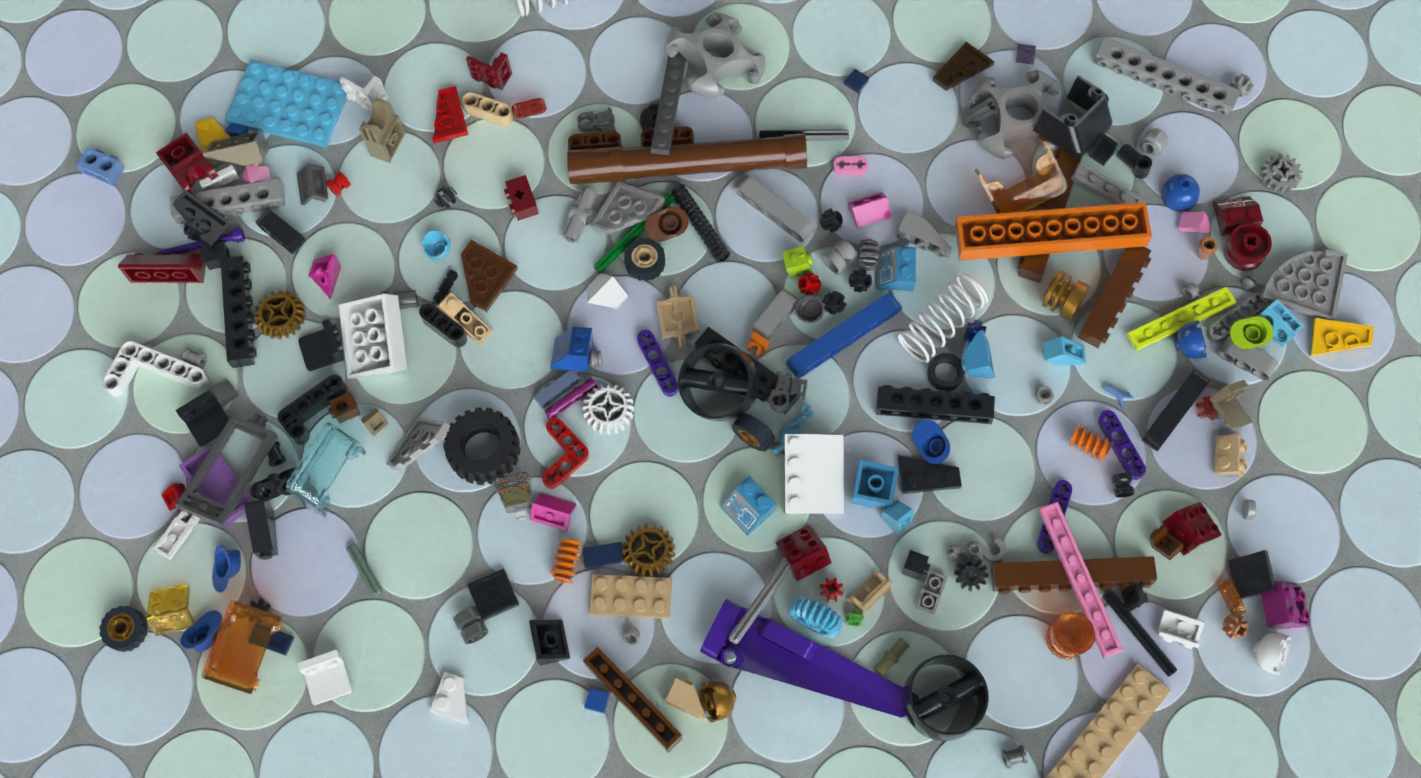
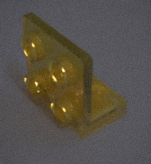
M189 584L157 590L149 594L147 621L154 636L185 630L195 623L188 608Z

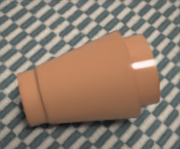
M1205 237L1200 240L1198 257L1201 260L1208 259L1217 251L1218 244L1214 238Z

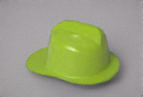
M1255 316L1233 323L1229 333L1232 342L1237 347L1252 349L1269 343L1274 332L1273 326L1266 318Z

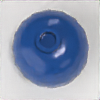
M1176 174L1170 177L1163 185L1161 191L1162 201L1173 211H1188L1195 206L1199 199V184L1190 175Z
M1199 320L1184 324L1178 331V338L1175 339L1177 350L1181 349L1183 355L1190 359L1207 357V353L1203 354L1206 345L1202 328H1197V324H1200Z

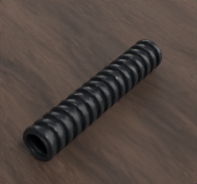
M684 184L675 186L671 190V195L674 196L677 204L686 213L689 222H692L691 225L695 231H698L697 234L703 240L709 252L712 253L716 262H723L728 259L730 251L727 250L724 242L718 237V233L709 224V220L703 215V211L697 206V202L688 193L689 191L686 189V186Z

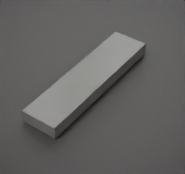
M1082 162L1077 164L1071 177L1075 182L1114 205L1141 203L1143 198Z

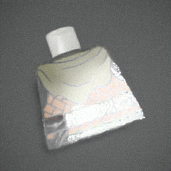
M529 471L492 480L506 512H514L516 520L526 519L528 517L526 508L532 507L533 504L532 478Z

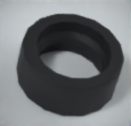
M941 353L935 356L930 361L927 371L930 384L940 391H952L958 388L962 383L965 373L962 368L961 359L950 353ZM940 363L952 364L957 369V377L951 382L939 380L935 375L936 366Z

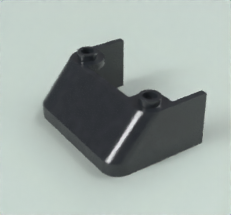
M1078 75L1066 98L1087 112L1080 119L1074 114H1064L1059 118L1044 108L1033 129L1034 132L1074 158L1084 156L1099 137L1110 129L1113 123L1103 90Z

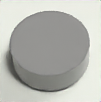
M1245 499L1242 504V517L1252 520L1256 515V503L1254 500Z

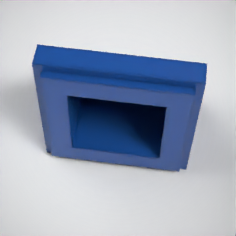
M230 123L225 129V133L230 137L247 134L249 128Z

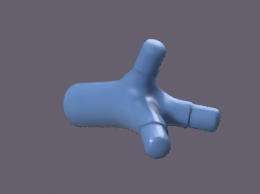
M1110 384L1105 388V391L1114 395L1119 400L1121 408L1125 407L1124 398H1134L1133 395H1130V392L1121 391Z

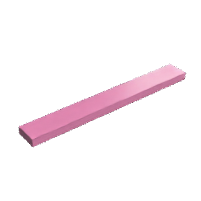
M1055 502L1039 508V513L1102 658L1122 652V646L1059 503Z

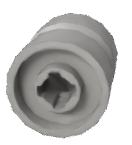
M842 239L834 246V250L831 249L822 256V260L830 271L838 275L846 268V264H851L858 255L853 246Z

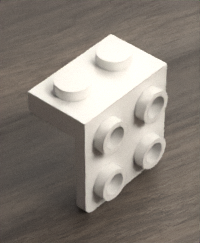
M375 75L364 89L344 77H341L339 80L342 85L341 88L346 93V98L352 103L357 102L366 111H372L371 105L376 97L387 101L388 96L381 79Z

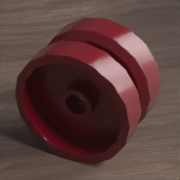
M1254 223L1241 224L1233 230L1225 243V259L1237 270L1252 271L1257 269L1271 250V236L1260 225Z

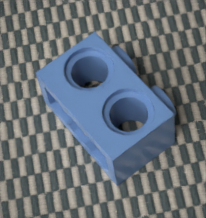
M87 147L76 164L83 174L111 186H114L124 170L120 159L116 156H107L103 151L99 149L93 150Z

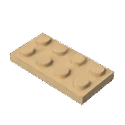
M593 574L589 614L670 619L672 578Z

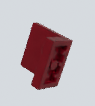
M502 52L498 58L494 59L492 66L470 56L466 58L471 77L477 82L482 81L493 89L503 90L512 75L508 55Z
M1201 502L1177 510L1162 521L1163 525L1167 527L1168 533L1183 543L1184 548L1180 551L1183 556L1189 554L1200 545L1222 536L1218 526L1214 523Z

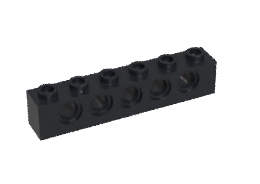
M243 256L223 258L220 260L227 362L232 368L255 365L254 358H257V351L255 346L253 347V341L256 340L254 329H252V323L255 320L253 312H251V306H253V298L250 295L252 282L248 274L251 273V266ZM244 326L241 330L237 331L239 327ZM245 343L243 347L238 348L240 344Z
M709 326L694 343L695 350L711 343H724L737 347ZM720 349L717 353L710 352L702 357L703 359L707 358L711 361L712 366L716 369L721 368L726 374L748 377V374L741 373L742 370L746 369L742 359L729 349ZM748 355L758 370L759 379L766 382L764 385L759 386L757 398L763 402L767 401L770 403L769 397L772 389H775L777 382L775 373ZM734 359L735 362L729 364L726 362V360ZM789 393L788 408L782 411V413L786 415L800 398L799 394L790 395ZM779 396L772 400L773 404L777 405ZM782 397L781 405L785 404L786 399L784 397Z
M883 385L882 387L878 386L876 415L992 424L995 396H990L987 393L975 395L966 391L951 393L949 390H941L939 392L928 388L915 390L911 387L893 388L891 385ZM899 398L901 402L894 403L892 399ZM911 400H919L920 404L915 405L911 402ZM937 401L940 405L933 406L930 402ZM950 403H957L959 407L953 408L950 406ZM975 404L979 409L973 410L969 405Z

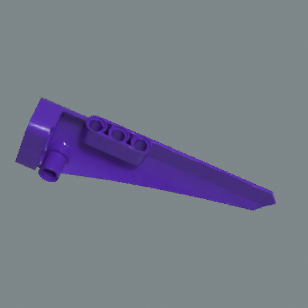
M726 599L722 604L701 646V653L727 667L747 671L900 718L906 716L902 704L903 687L768 618L758 615L739 643L734 644L729 640V635L748 609L729 599ZM729 652H733L736 655V661L732 664L726 660ZM912 692V701L914 702L919 699V695Z

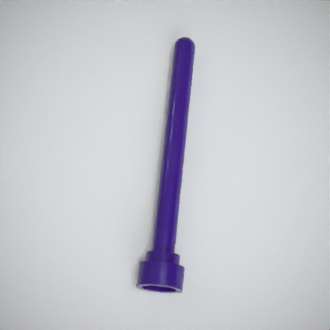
M242 227L234 228L233 231H230V234L222 235L215 243L223 241L244 242V231ZM202 241L160 250L157 253L162 255L179 254L202 248L205 244Z

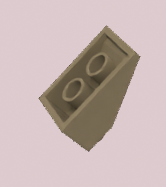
M260 130L210 142L203 152V156L244 166H258L264 161L269 148L263 131Z

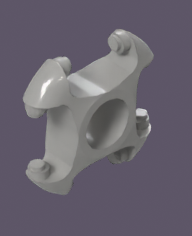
M714 12L706 18L707 24L711 26L707 30L685 34L682 28L677 26L672 27L665 41V54L674 57L679 52L695 69L698 77L692 76L687 82L690 90L697 94L717 98L724 94V88L722 85L716 84V82L725 78L747 74L748 82L753 84L758 83L763 75L765 56L760 53L752 56L738 42L734 34H739L742 31V26L739 20L734 17ZM707 51H716L722 54L725 58L714 57L710 55Z
M1034 70L1027 72V81H1030L1031 84L1025 86L995 88V78L985 77L975 87L969 99L971 104L977 105L987 98L994 99L998 110L993 114L997 124V134L991 136L988 133H981L979 135L980 145L986 151L1001 159L1009 158L1013 155L1012 148L1004 144L1021 139H1045L1033 131L1042 110L1045 108L1042 93L1047 92L1055 96L1059 94L1060 88L1056 80L1042 71ZM1013 106H1021L1028 109L1033 117L1026 121L1016 120L1006 110ZM1048 140L1044 142L1045 151L1054 152L1058 148Z

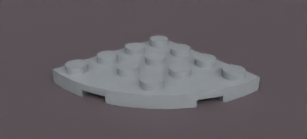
M1325 250L1324 252L1309 251L1290 258L1269 277L1262 290L1260 300L1273 303L1279 299L1290 310L1314 318L1335 321L1348 254L1332 250Z

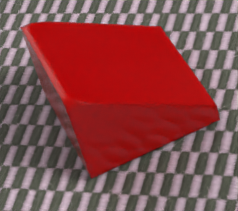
M172 483L161 494L169 511L177 508L175 503L186 490L184 484Z

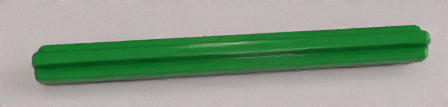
M666 193L663 196L665 203L661 210L668 208L674 202V197L670 193ZM646 220L635 224L594 264V269L598 273H602L645 230Z

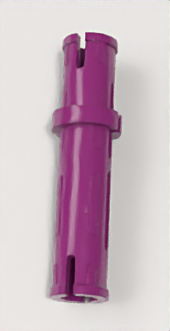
M589 378L580 386H575L573 391L545 409L544 412L549 419L555 418L577 401L585 399V396L593 391V388H598L597 384L592 378Z

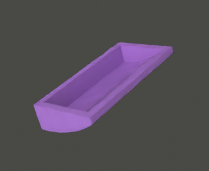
M213 444L179 465L189 482H191ZM221 455L217 458L197 493L225 505L239 479ZM247 490L233 513L222 526L223 529L246 513L245 502L254 501Z

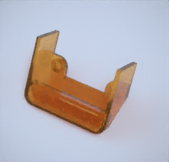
M1042 135L1038 138L1046 153L1039 156L1036 160L1035 166L1038 174L1005 190L999 181H991L986 184L978 168L974 170L997 214L1029 211L1066 191L1067 182L1047 140Z

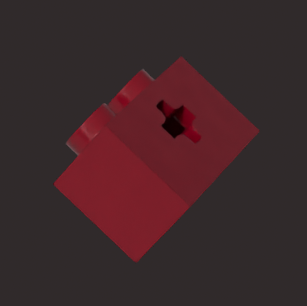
M524 175L505 181L507 188L504 189L507 200L511 199L512 204L509 207L512 215L516 214L518 221L538 215L537 205L527 176Z

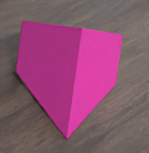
M331 254L314 260L308 275L330 300L341 270L337 257Z

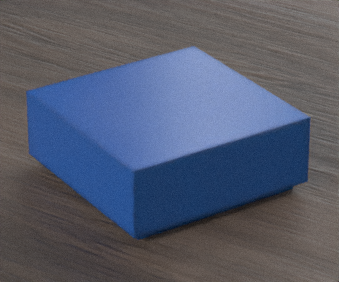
M590 688L584 708L605 714L610 693Z

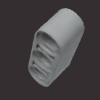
M783 289L754 323L752 331L757 332L769 341L795 310L798 298Z
M1230 337L1226 338L1218 353L1223 360L1265 381L1271 378L1278 365V361L1256 348L1241 349L1237 347Z

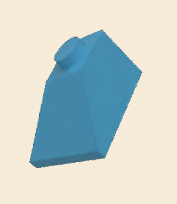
M980 330L963 352L962 368L963 371H967L970 377L992 379L995 378L990 346L984 331Z

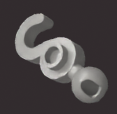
M995 539L994 545L999 549V554L992 555L980 542L970 541L966 544L965 548H960L955 544L950 545L946 553L952 560L965 556L969 561L971 557H974V562H977V560L984 557L990 563H997L1003 560L1006 555V546L1000 539Z

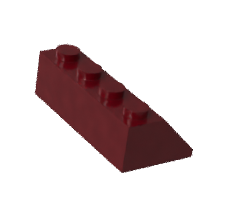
M135 253L134 255H127L118 264V268L130 283H204L206 264L202 256L196 253L189 255L172 253L171 255H162L160 253L144 255L142 253Z

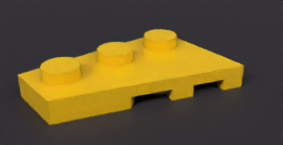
M1315 318L1313 319L1310 356L1369 347L1373 341L1374 326Z

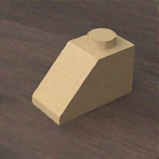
M675 678L665 700L666 704L703 721L705 714L695 687L692 686V682L685 678H681V680Z

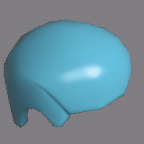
M431 230L422 238L423 252L430 259L440 260L448 255L451 243L449 238L440 230Z

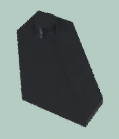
M264 499L245 502L244 507L253 553L262 560L271 559L272 556L278 555L274 510Z

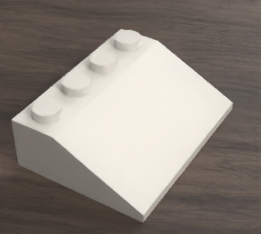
M381 294L338 305L348 379L407 370L398 295Z
M785 434V514H844L843 435Z

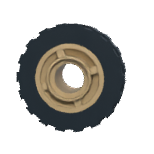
M640 238L628 245L624 256L625 268L628 274L639 281H648L659 277L660 273L664 271L665 253L661 244L653 239ZM647 258V259H649V260H647V261H642L641 259Z

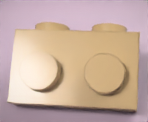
M1239 434L1215 436L1216 475L1237 474L1239 477H1244V471L1247 470V462L1244 459V452H1247V442Z

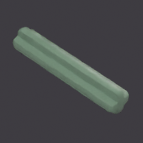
M355 543L349 545L346 548L371 594L377 596L382 592L380 585Z

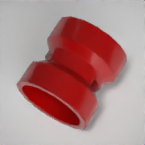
M341 171L335 174V178L328 179L325 182L335 196L340 195L343 188L347 189L351 186V183Z

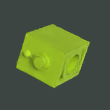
M804 246L782 252L786 270L791 278L806 275V272L813 273L811 264H813L812 255L807 253Z

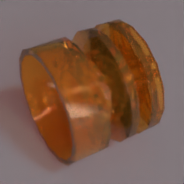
M1070 612L1063 614L1049 625L1046 630L1045 640L1047 647L1053 655L1060 659L1070 660L1079 657L1092 647L1095 642V630L1087 617L1081 613ZM1066 634H1069V638L1072 639V640H1070L1069 642L1066 641V640H1067V637L1065 636Z

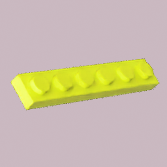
M1224 287L1132 330L1126 336L1135 351H1138L1178 332L1188 322L1202 321L1234 306L1236 300L1229 289Z

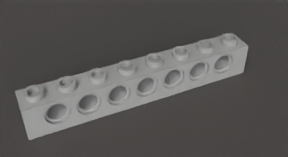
M1104 37L1094 60V63L1102 68H1108L1117 74H1123L1135 81L1148 84L1152 88H1158L1167 94L1178 96L1185 101L1193 102L1202 108H1208L1228 117L1241 92L1239 89L1107 37Z

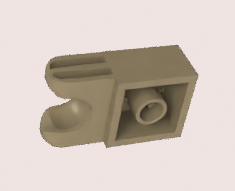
M376 97L371 105L372 114L368 123L363 121L359 130L370 156L390 163L405 135V131L399 115L394 113L392 105L388 101Z

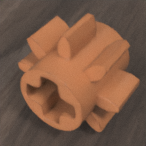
M1239 613L1236 617L1230 614L1224 619L1222 630L1226 632L1229 638L1233 639L1236 636L1240 639L1247 634L1249 623Z

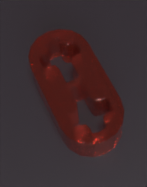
M542 98L519 102L512 106L513 116L517 119L542 114L547 110L545 100Z

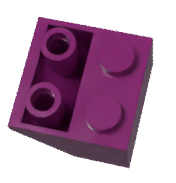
M1280 582L1275 584V591L1261 594L1268 628L1290 629L1310 626V614L1306 609V595L1302 587Z

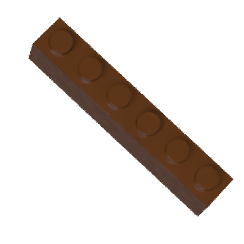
M1144 246L1130 247L1125 250L1078 336L1079 339L1096 348H1099L1101 343H1106L1110 336V333H1108L1109 328H1114L1118 321L1117 313L1120 312L1122 314L1127 305L1124 302L1126 297L1131 298L1135 290L1132 287L1134 282L1139 283L1144 274L1141 272L1142 268H1147L1152 259L1149 257L1152 250Z
M598 647L583 660L588 670L667 753L683 739L682 734Z

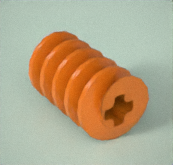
M1078 423L1069 439V446L1072 447L1077 443L1076 450L1084 447V454L1091 451V458L1098 454V461L1100 462L1106 457L1114 441L1108 445L1107 437L1101 441V434L1093 437L1094 430L1086 433L1087 427L1084 426L1082 429H1079L1080 423Z
M561 539L559 541L560 547L556 550L559 554H556L554 557L556 562H553L552 566L554 569L550 571V574L558 581L572 584L573 581L569 579V576H575V573L571 569L578 568L573 561H580V558L575 555L582 553L578 546L584 545L572 539Z

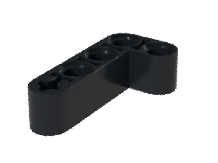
M331 375L279 411L278 421L296 444H305L310 438V434L303 423L329 406L330 400L344 395L347 391L346 384L339 375ZM324 394L322 399L317 400L319 395ZM308 405L306 410L301 411L303 406ZM292 416V419L290 421L285 422V419L287 417ZM298 431H303L301 435L295 436Z

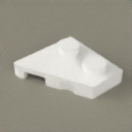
M444 672L430 711L467 724L465 680L462 677Z

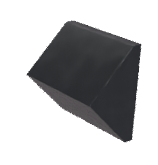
M563 620L529 621L536 659L540 666L570 659Z

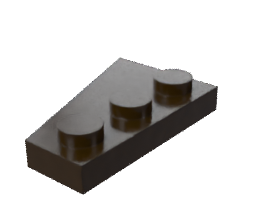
M965 42L934 75L932 81L947 91L993 66L995 61L968 42Z

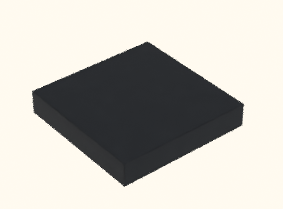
M1263 550L1228 560L1237 600L1276 590L1268 551Z
M504 569L467 584L482 621L519 606Z

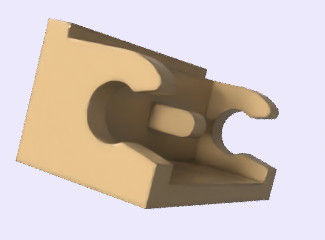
M877 570L847 600L864 615L891 588L892 582Z

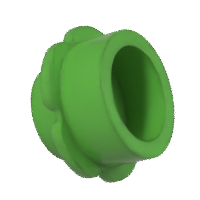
M850 610L849 613L845 614L846 624L849 626H861L864 616L861 615L860 611Z

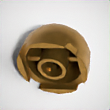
M720 680L701 683L703 688L699 689V697L703 711L707 710L709 717L706 718L711 723L727 718L734 709L736 702L735 691L731 690L729 685Z

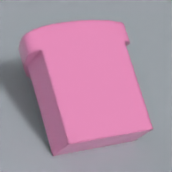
M247 165L242 175L241 184L272 180L269 167Z
M1183 212L1178 229L1181 232H1210V223L1206 212Z

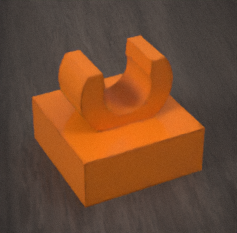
M754 331L750 335L747 351L749 352L751 348L755 347L757 348L755 352L756 357L761 352L765 354L769 349L770 341Z

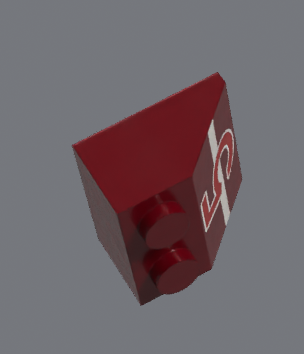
M1250 196L1212 202L1221 235L1231 234L1237 226L1244 223H1254L1260 226L1263 223L1260 206Z

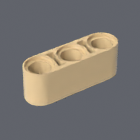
M472 92L466 93L462 98L465 111L471 116L502 126H509L514 120L511 107L507 103Z

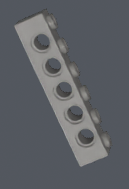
M280 179L192 194L207 206L212 205L210 208L222 217L242 215L248 212H261L266 209H279L286 206L284 186ZM179 195L171 196V216L177 224H185L186 221L173 206L174 201Z

